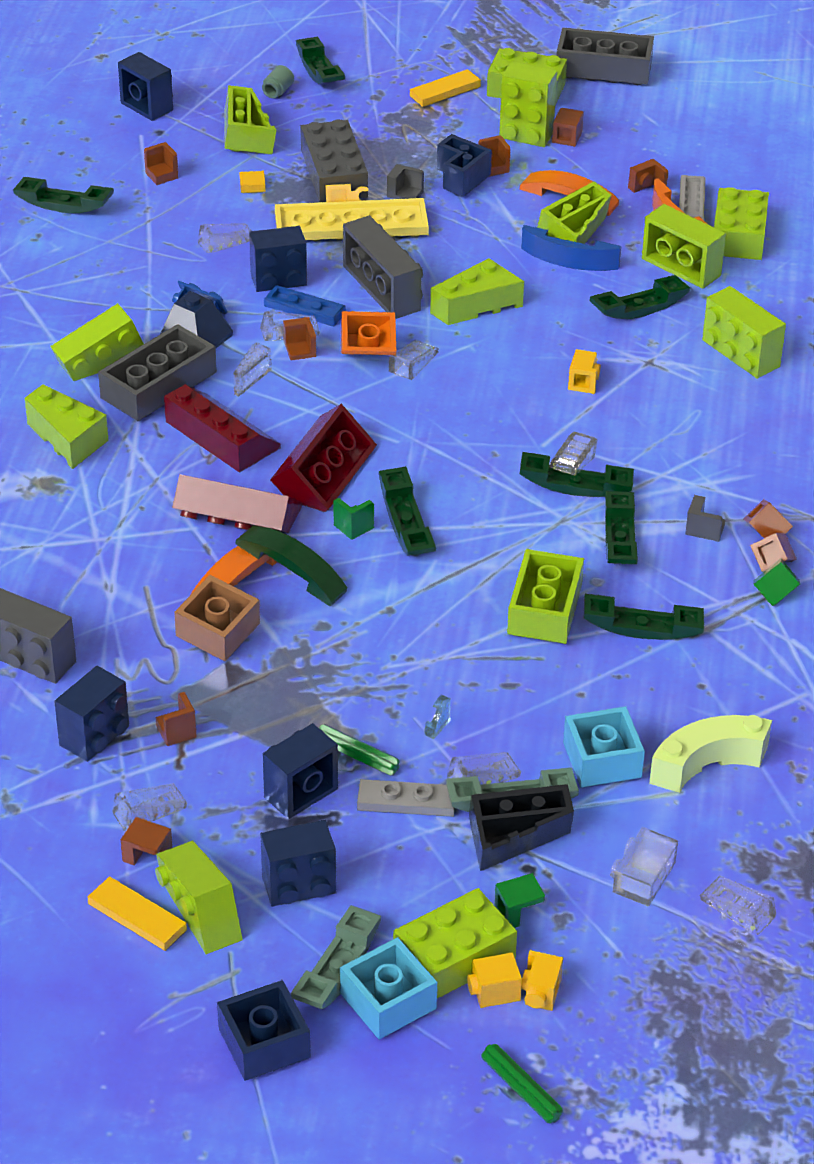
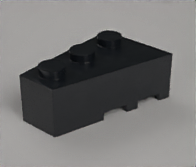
M568 784L471 795L469 820L480 871L571 833L574 809Z

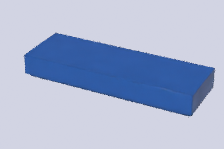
M275 285L264 298L265 307L302 318L309 317L312 321L333 327L342 318V311H346L343 304Z

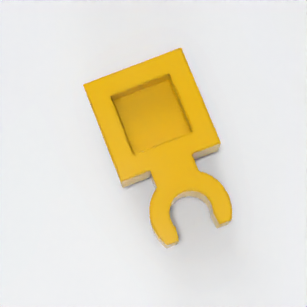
M351 184L325 185L326 202L362 201L359 199V193L368 191V187L360 186L355 191H351Z

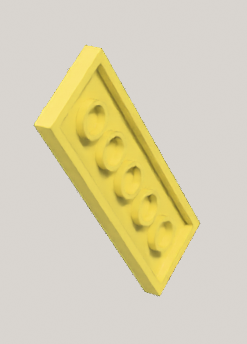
M424 198L275 204L276 228L300 225L305 240H343L344 223L369 215L378 224H381L383 229L392 237L429 235Z

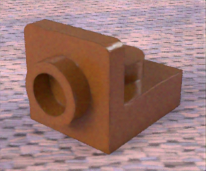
M654 159L630 167L628 188L635 193L654 185L655 179H660L667 186L668 170Z

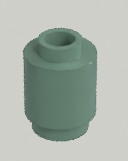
M283 65L276 66L263 81L262 90L264 94L269 98L282 96L294 82L292 71Z

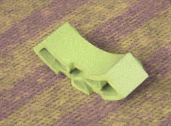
M726 715L702 719L678 729L666 738L654 753L649 784L680 793L683 786L693 776L702 772V767L711 763L718 762L720 765H749L760 768L769 745L772 720L755 715Z

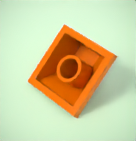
M342 311L341 353L396 355L395 312Z

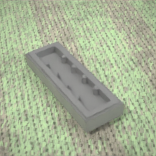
M681 175L679 208L693 218L700 216L704 220L705 177Z
M360 779L357 810L454 817L455 808L451 806L446 785Z

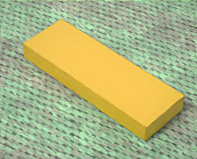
M467 69L411 88L410 97L424 107L481 87V79Z
M110 876L87 896L90 906L164 951L187 931L185 921Z

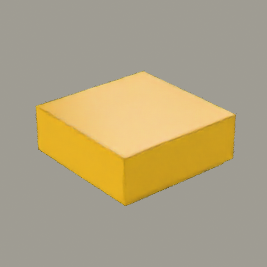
M264 171L239 172L241 193L266 192Z

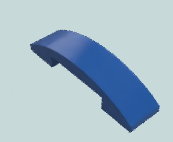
M527 225L522 227L521 249L540 260L566 268L588 271L618 270L620 267V245L596 241L595 245L592 246L550 237L546 229Z

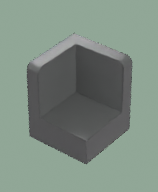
M396 164L387 175V197L419 198L424 191L423 170Z
M694 495L687 514L685 534L719 542L725 526V520L722 516L705 513L706 497Z

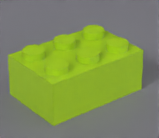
M499 48L488 70L487 96L501 98L502 74L510 62L513 61L557 70L556 106L566 83L567 59L556 55L546 56L535 52L514 51L511 48Z
M510 62L502 74L499 135L507 140L540 147L546 146L553 135L557 70Z
M732 187L719 188L714 228L726 233L723 256L762 260L769 192L738 190Z
M663 204L645 216L642 259L703 289L721 276L726 233Z
M731 286L707 297L702 337L704 342L757 379L780 367L786 323Z
M526 549L508 607L507 634L567 644L583 582L584 558Z
M479 888L393 930V939L398 937L437 981V999L468 983L467 975L472 974L473 959L512 952L516 958L517 930Z

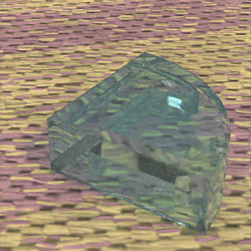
M442 694L433 705L437 710L432 721H426L425 736L435 739L450 721L451 698Z

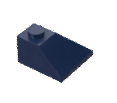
M190 291L173 304L160 333L162 334L179 324L217 348L233 335V330L210 299Z

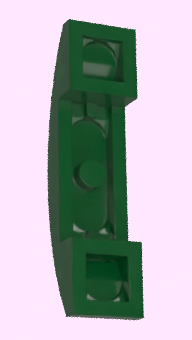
M318 36L296 40V46L302 63L314 82L323 84L345 80V74L338 65L333 66L325 56L324 45Z
M23 177L13 189V192L26 202L43 209L62 213H83L104 206L114 193V189L90 185L85 193L52 189L47 187L46 179Z
M672 275L654 280L653 289L618 297L612 291L590 296L589 301L606 316L617 319H632L647 316L669 307L688 294L690 287L678 276Z
M522 452L519 474L549 490L587 497H605V491H632L634 469L606 465L605 472L600 473L549 465L550 456Z
M407 467L380 470L378 475L386 509L397 540L404 553L410 556L436 551L430 529L425 527L413 495V483Z
M605 491V547L607 563L637 564L638 562L634 525V492Z
M252 526L236 539L235 544L257 559L266 554L309 582L306 591L328 606L335 603L347 591V586L324 559L309 547L287 534L267 527Z
M586 593L584 596V619L602 629L619 635L640 639L668 640L691 637L704 632V608L674 605L672 613L618 607L615 606V597Z

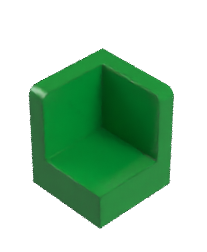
M340 498L333 501L334 526L351 540L374 528V503L368 500L358 506L350 507Z
M780 558L758 576L753 584L766 600L774 606L798 587L800 580Z
M533 873L495 884L494 906L514 928L520 926L521 908L545 901V894Z

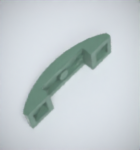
M572 768L541 770L540 778L536 780L481 785L478 776L446 779L451 806L467 812L470 809L471 795L565 784H568L571 799L579 794Z
M350 905L336 926L335 938L312 972L305 971L291 992L292 998L319 1009L329 1006L340 995V967L367 953L381 922V916Z

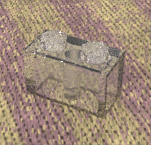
M641 827L635 838H629L623 858H617L612 866L610 877L614 878L613 893L649 907L676 863L678 840Z

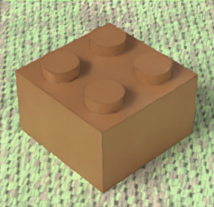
M209 575L174 612L176 636L226 661L260 624V600Z

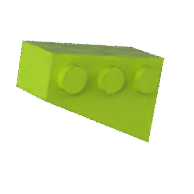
M228 85L224 109V149L236 152L248 151L273 154L277 130L275 126L270 125L267 113H263L261 110L262 104L252 88Z
M593 181L541 209L537 228L548 230V236L585 244L605 220L611 194Z
M488 258L431 287L430 313L445 324L451 325L478 318V313L491 311L495 314L501 312V308L514 305L515 308L523 307L524 281Z
M117 303L50 347L62 368L73 381L97 374L105 367L144 345L132 319Z
M44 384L25 397L27 424L45 442L49 441L54 446V451L58 455H62L72 469L109 441L106 414Z
M192 840L157 853L159 867L155 868L157 880L162 887L165 886L204 953L209 954L242 941L232 883Z

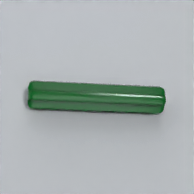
M326 724L320 725L319 729L338 744L339 752L390 776H393L398 771L400 762L398 758Z
M489 1044L481 1054L482 1059L541 1118L549 1124L557 1122L563 1113L562 1107L497 1044Z

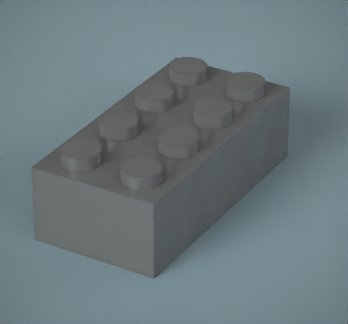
M562 27L556 56L567 59L566 78L577 77L587 80H607L612 83L627 82L634 85L648 84L653 57L654 36Z
M337 119L332 122H311L306 125H300L301 152L319 202H326L325 185L351 184V191H355L360 186L368 187V171L348 120ZM368 191L360 192L359 199L368 198Z
M370 215L344 223L343 267L386 312H395V319L421 311V299L423 297L421 278L423 277V270L420 264L416 263L409 256L408 252L403 250L395 239L383 229L381 224H378Z
M177 324L99 371L100 398L139 421L165 405L164 396L184 384L194 387L216 373V347Z
M0 588V661L56 684L76 662L72 617Z

